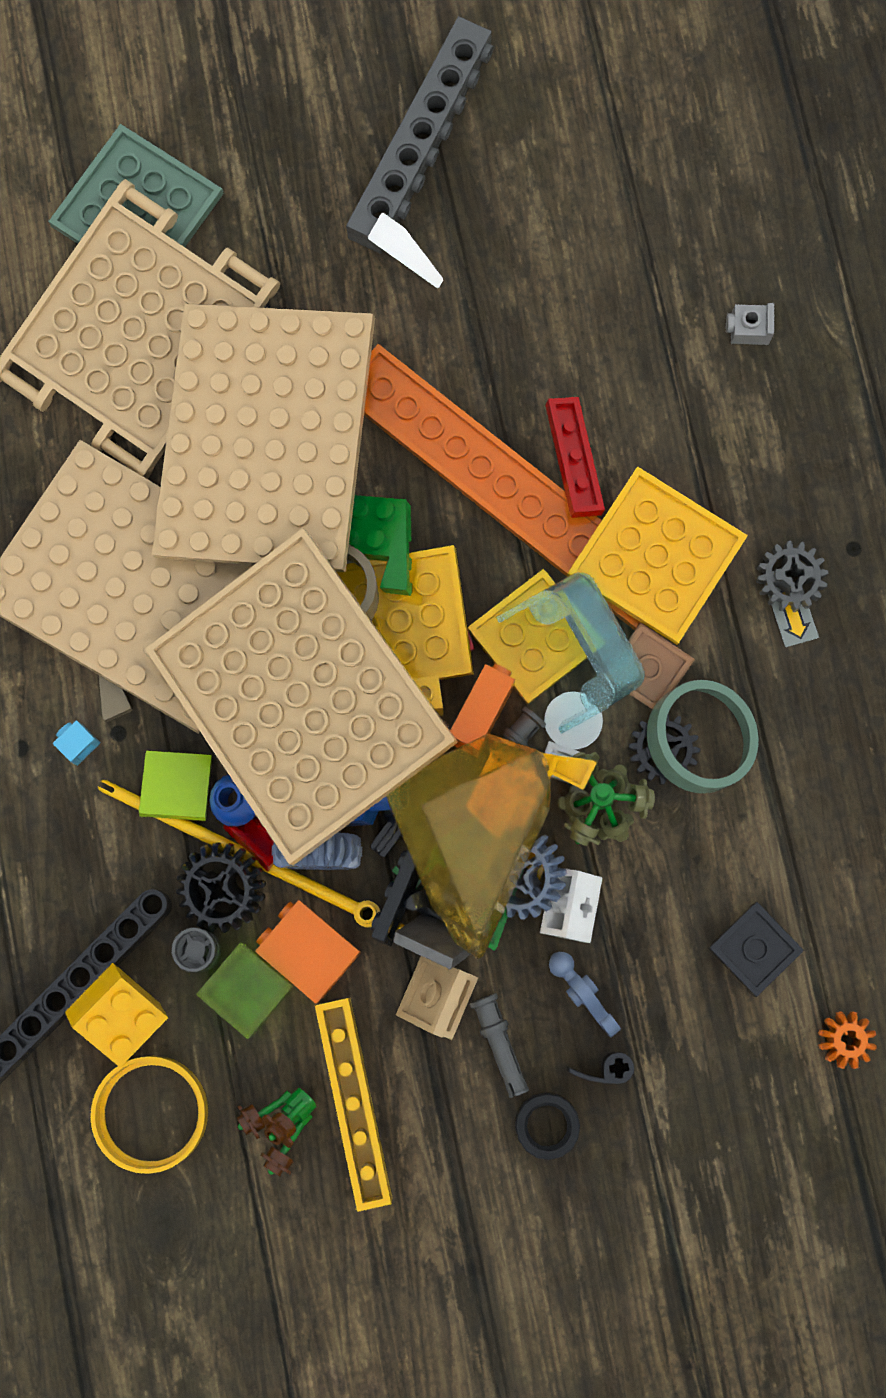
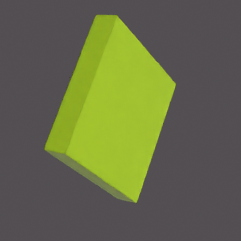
M146 751L139 816L206 821L212 755Z

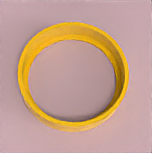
M163 1056L139 1057L126 1061L121 1067L117 1066L99 1085L91 1106L92 1131L101 1151L117 1166L136 1173L161 1172L183 1161L200 1143L208 1121L207 1098L198 1078L182 1063ZM148 1065L167 1067L179 1073L192 1087L198 1104V1121L189 1142L175 1155L158 1161L139 1160L124 1153L110 1137L105 1120L107 1099L114 1085L129 1071Z

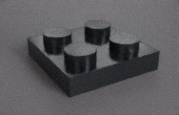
M754 902L708 947L754 997L761 994L804 951L758 902Z

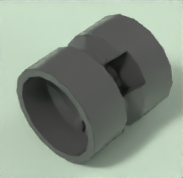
M189 928L183 930L175 937L172 944V956L174 962L181 969L188 972H204L212 969L218 963L221 956V945L219 939L212 932L200 928Z

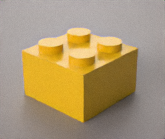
M114 963L65 1011L72 1028L119 1067L168 1019L161 1004Z

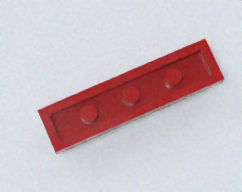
M579 397L548 399L545 406L571 518L602 516L605 507Z

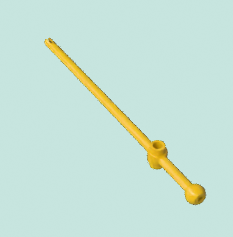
M108 780L100 781L113 787L114 792H109L98 786L99 791L139 810L141 796ZM156 818L211 846L216 842H220L223 850L228 843L234 844V854L243 848L240 844L190 820ZM247 850L244 856L245 860L252 857ZM257 860L252 864V866L262 868L263 871L267 872ZM273 865L269 872H267L353 914L356 922L363 927H371L375 915L381 912L379 906L372 901L367 900L359 903L291 869ZM371 908L373 916L369 920H364L362 916L363 911ZM401 923L399 929L405 925Z

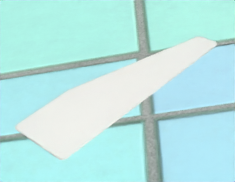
M381 213L368 239L436 288H439L443 278L407 230L385 213Z

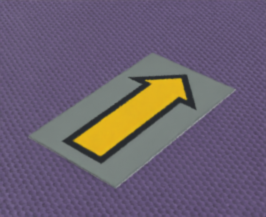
M776 587L778 591L785 595V592H783L780 588ZM775 601L772 604L785 647L819 638L809 608L805 609L800 604L799 610L792 612L791 606L787 605L783 611H780L779 602Z

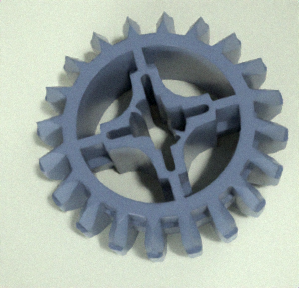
M522 827L516 828L514 835L510 830L503 831L502 838L495 836L491 838L492 846L487 845L483 847L482 851L486 857H481L477 861L481 867L485 868V870H480L476 873L477 878L485 879V883L481 884L478 890L484 891L488 889L490 895L485 898V902L489 903L495 899L497 901L495 911L500 912L507 907L506 914L509 918H512L516 912H518L519 918L524 920L528 917L529 912L535 918L541 915V909L546 912L552 908L551 901L557 902L561 898L556 890H563L566 886V883L558 879V877L565 876L567 870L557 866L564 861V857L558 856L555 858L553 852L558 849V845L545 846L548 836L542 835L536 840L537 834L534 829L529 830L526 836ZM510 848H524L536 856L531 859H524L518 853L514 854ZM500 859L503 860L501 864L503 865L506 872L505 878L502 882L500 881L498 874V866ZM531 865V867L526 871V874H524L522 879L519 878L512 882V879L517 876V873L520 871V868L524 869L527 866ZM541 865H543L545 871L543 889H541V882L537 877V870ZM518 888L525 895L529 893L532 899L515 897L508 890Z
M338 832L295 865L288 864L274 843L272 845L273 864L287 869H355L360 866L362 857L361 838L355 834Z

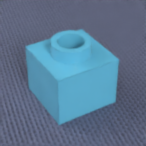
M77 720L73 724L69 722L57 732V739L53 742L54 746L70 762L77 766L101 743Z

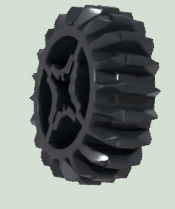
M220 842L214 843L211 849L207 845L201 847L200 854L197 852L191 853L189 855L191 862H185L181 866L186 874H180L176 879L184 884L183 887L176 890V894L185 895L186 898L179 903V906L186 907L188 905L191 909L186 914V918L190 919L197 915L199 917L196 924L198 927H202L208 922L209 932H214L219 926L222 933H227L231 926L235 930L240 929L242 921L247 924L253 920L251 913H258L261 910L260 905L256 901H263L266 896L263 892L257 890L266 886V881L257 880L256 876L263 872V869L257 868L253 870L251 867L255 863L256 857L252 856L245 860L246 849L241 848L234 854V844L228 843L223 850ZM210 862L228 864L227 868L220 874L213 871L208 873L203 869ZM238 873L243 880L244 890L236 883ZM224 880L222 889L225 892L218 896L220 886L217 883ZM198 885H200L206 892L205 901L202 899L200 895ZM222 901L229 904L235 903L240 906L237 911L230 913L215 910L216 906L221 904Z

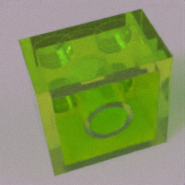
M240 942L196 995L246 1039H250L295 986L259 956L249 945Z

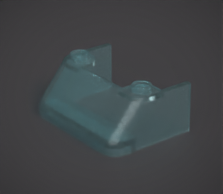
M577 572L496 617L500 623L527 607L534 618L543 624H552L565 617L594 668L597 676L588 680L580 692V698L585 709L562 721L558 727L561 734L620 701L638 689L645 679V670L596 581L585 572Z

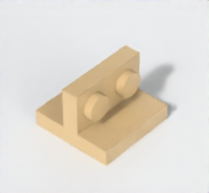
M421 956L396 1016L434 1035L452 1040L478 977L455 967L448 969Z

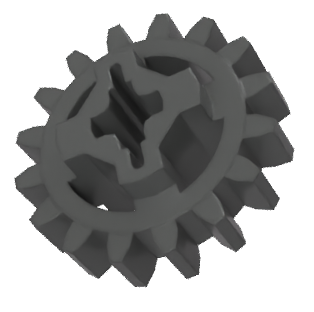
M787 541L784 550L776 544L772 548L773 554L766 552L762 557L766 563H760L757 566V570L763 573V575L757 577L756 583L764 584L765 586L759 592L760 595L769 594L771 597L768 604L772 605L775 601L779 602L780 611H783L787 605H790L792 612H797L800 604L805 609H808L812 605L811 599L818 601L822 595L818 590H824L827 587V583L821 579L828 575V570L820 569L819 567L825 561L824 558L815 559L813 557L816 552L815 548L809 552L804 551L805 544L803 542L797 548H793L792 542ZM783 559L781 563L782 569L772 571L774 563ZM789 571H791L792 576L798 577L795 582H793L791 577H786ZM812 582L810 590L801 595L803 591L802 585ZM776 587L780 588L783 592H785V595L778 591Z

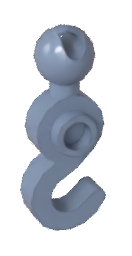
M566 952L553 953L549 960L550 972L556 977H563L570 987L565 992L577 1007L584 1004L610 1038L613 1037L621 1028L594 995L599 991L596 985L587 975L581 978L575 972L574 960L571 955Z

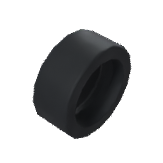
M544 1092L533 1095L523 1102L516 1115L515 1129L519 1142L528 1153L536 1158L552 1160L560 1158L572 1150L579 1138L580 1122L577 1112L569 1101L558 1094ZM545 1105L554 1106L561 1110L567 1121V1132L564 1138L552 1146H542L534 1142L527 1128L528 1118L531 1113L538 1107Z

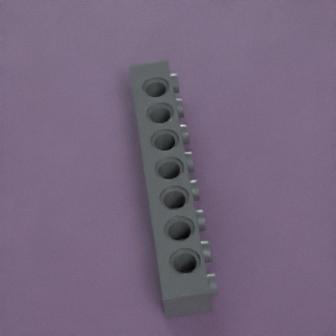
M460 16L457 17L346 225L348 239L382 254L383 249L368 239L378 220L373 215L377 212H386L387 216L397 223L400 218L404 220L407 217L411 208L410 199L414 192L419 193L425 181L424 173L427 167H433L438 158L439 149L437 148L442 140L446 141L450 136L453 128V123L451 122L455 114L460 115L467 101L466 93L469 88H475L481 72L479 69L482 63L487 64L494 50V45H491L492 31ZM466 56L470 59L467 61H461L458 58ZM447 82H454L457 85L453 87H448L444 84ZM432 108H441L443 111L433 113L430 110ZM421 133L429 135L426 139H419L416 136ZM407 159L415 161L413 165L402 164ZM393 185H397L402 188L400 191L391 192L388 190V188Z

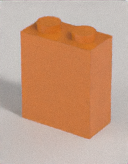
M485 664L450 730L458 741L454 747L476 758L478 757L513 691L515 679L510 677L512 673L508 669L498 664H494L493 667Z
M298 900L295 904L290 901L279 913L278 917L281 921L273 930L268 927L257 939L256 943L260 946L255 952L315 1004H319L361 954V951L302 901Z

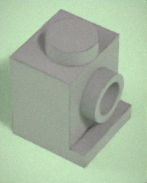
M768 303L767 305H735L732 313H727L726 333H731V344L769 345L774 335V303ZM746 320L756 321V323L750 324Z

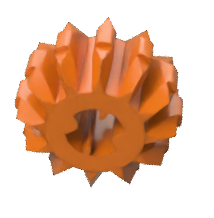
M839 1011L836 1012V1022L831 1018L824 1020L830 1030L818 1031V1035L827 1037V1041L821 1042L818 1046L821 1050L831 1049L826 1054L825 1059L832 1062L837 1058V1067L842 1069L845 1068L847 1062L851 1068H859L858 1057L864 1062L870 1061V1057L865 1050H876L877 1046L873 1043H868V1038L875 1037L876 1032L874 1030L864 1031L869 1025L867 1018L858 1021L857 1012H850L846 1018L845 1014ZM842 1035H848L850 1038H853V1044L846 1045V1043L842 1042Z

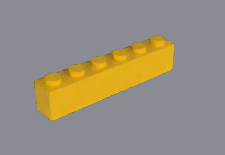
M351 998L315 1005L357 1212L390 1205L392 1203V1194Z

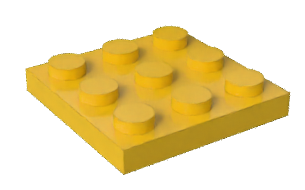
M544 569L467 627L469 633L493 663L508 669L512 673L510 677L515 679L514 689L527 705L605 644Z

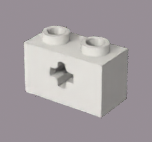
M566 869L567 874L563 877H558V879L566 883V886L563 890H556L561 896L560 900L557 902L551 901L552 908L547 912L544 911L540 933L590 943L603 877Z

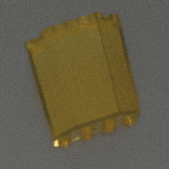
M489 733L436 758L386 796L431 906L436 914L443 919L454 943L458 946L460 945L468 953L473 954L477 959L483 957L486 953L550 810L551 782L547 774L549 764L544 754L536 749Z

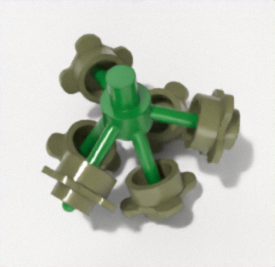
M579 752L572 756L598 761L600 758L596 752L592 754ZM618 764L611 770H599V766L596 765L589 779V783L593 787L591 795L573 785L569 788V793L566 796L558 799V807L568 814L569 820L572 825L567 822L564 824V827L572 831L569 837L576 844L587 846L589 842L599 845L601 841L595 838L597 835L601 840L611 838L619 842L625 841L629 837V826L634 823L633 816L624 814L621 810L612 809L611 805L614 800L627 801L629 810L639 812L640 818L645 819L648 809H652L655 802L654 791L648 788L647 780L641 779L639 785H632L629 783L626 775L628 772L626 766ZM599 809H605L606 812L600 818L602 828L599 829L592 822ZM588 814L586 820L582 819L584 815Z

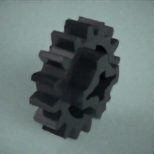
M668 715L666 728L675 731L679 735L674 737L666 732L668 745H675L671 749L672 754L676 758L678 751L685 749V756L681 765L686 770H688L687 765L695 767L698 762L692 758V755L699 754L700 748L693 747L692 743L699 738L698 735L690 736L688 734L692 725L687 724L682 727L680 725V716L674 721H669ZM641 721L638 726L642 732L633 731L631 733V737L636 740V743L629 744L628 750L635 751L636 755L632 756L629 761L630 763L638 762L640 764L636 773L640 774L646 771L648 773V782L656 776L658 777L659 784L664 785L667 778L659 769L654 768L648 763L653 761L649 748L642 749L644 738L647 735L648 724Z

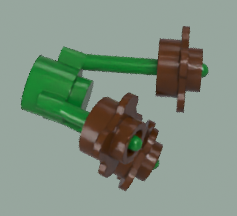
M297 1088L292 1094L286 1091L279 1099L258 1112L252 1104L242 1109L241 1105L237 1106L241 1113L236 1118L239 1123L238 1129L243 1130L245 1135L252 1132L255 1138L259 1139L258 1132L266 1128L264 1134L270 1142L275 1145L284 1144L280 1151L271 1146L266 1155L264 1153L260 1155L266 1159L263 1166L268 1169L270 1175L275 1173L280 1177L283 1171L289 1175L292 1173L289 1168L294 1160L286 1156V1154L294 1145L304 1126L312 1119L310 1114L317 1107L313 1099L301 1088ZM284 1105V1107L281 1109L282 1113L277 1112L272 1117L268 1115L269 1113Z

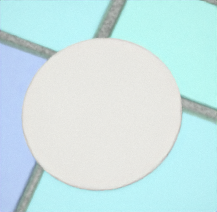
M566 692L551 701L547 707L544 722L546 723L545 728L549 737L556 744L571 749H581L597 739L602 729L603 718L598 704L591 697L580 692Z

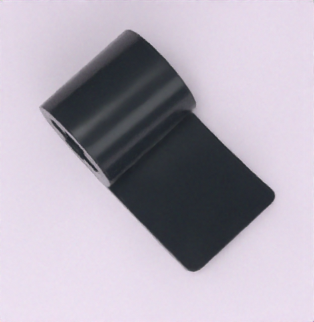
M617 1051L610 1052L604 1056L601 1063L602 1077L587 1075L566 1066L568 1072L578 1077L606 1084L625 1083L631 1079L634 1073V1064L631 1058ZM615 1058H620V1062L626 1064V1069L620 1070V1076L615 1077V1072L609 1071V1065L615 1064Z

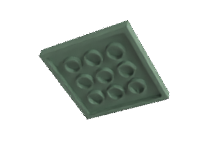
M120 124L48 222L52 228L78 244L118 185L126 179L135 185L137 191L164 209L170 208L178 214L175 225L165 235L186 247L224 193L223 189ZM129 200L125 201L122 205L152 226L158 221V219Z

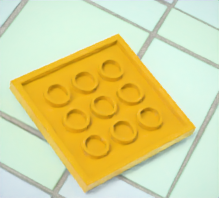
M637 466L570 568L567 576L678 645L748 535Z
M451 545L409 553V557L412 559V570H409V579L412 584L411 596L385 593L380 588L388 561L369 560L375 572L379 592L378 607L372 623L410 676L414 679L439 675V680L474 675L455 546ZM349 563L346 565V572H337V574L361 605L367 591L366 575L364 570L357 564Z

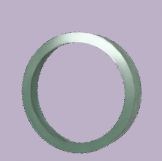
M689 681L668 692L654 706L647 725L648 748L657 768L670 782L694 793H712L736 783L751 769L758 752V730L749 707L733 690L714 681ZM689 691L708 693L722 701L734 714L743 736V755L738 769L731 775L719 779L699 777L686 770L672 754L666 737V720L671 706L681 695Z

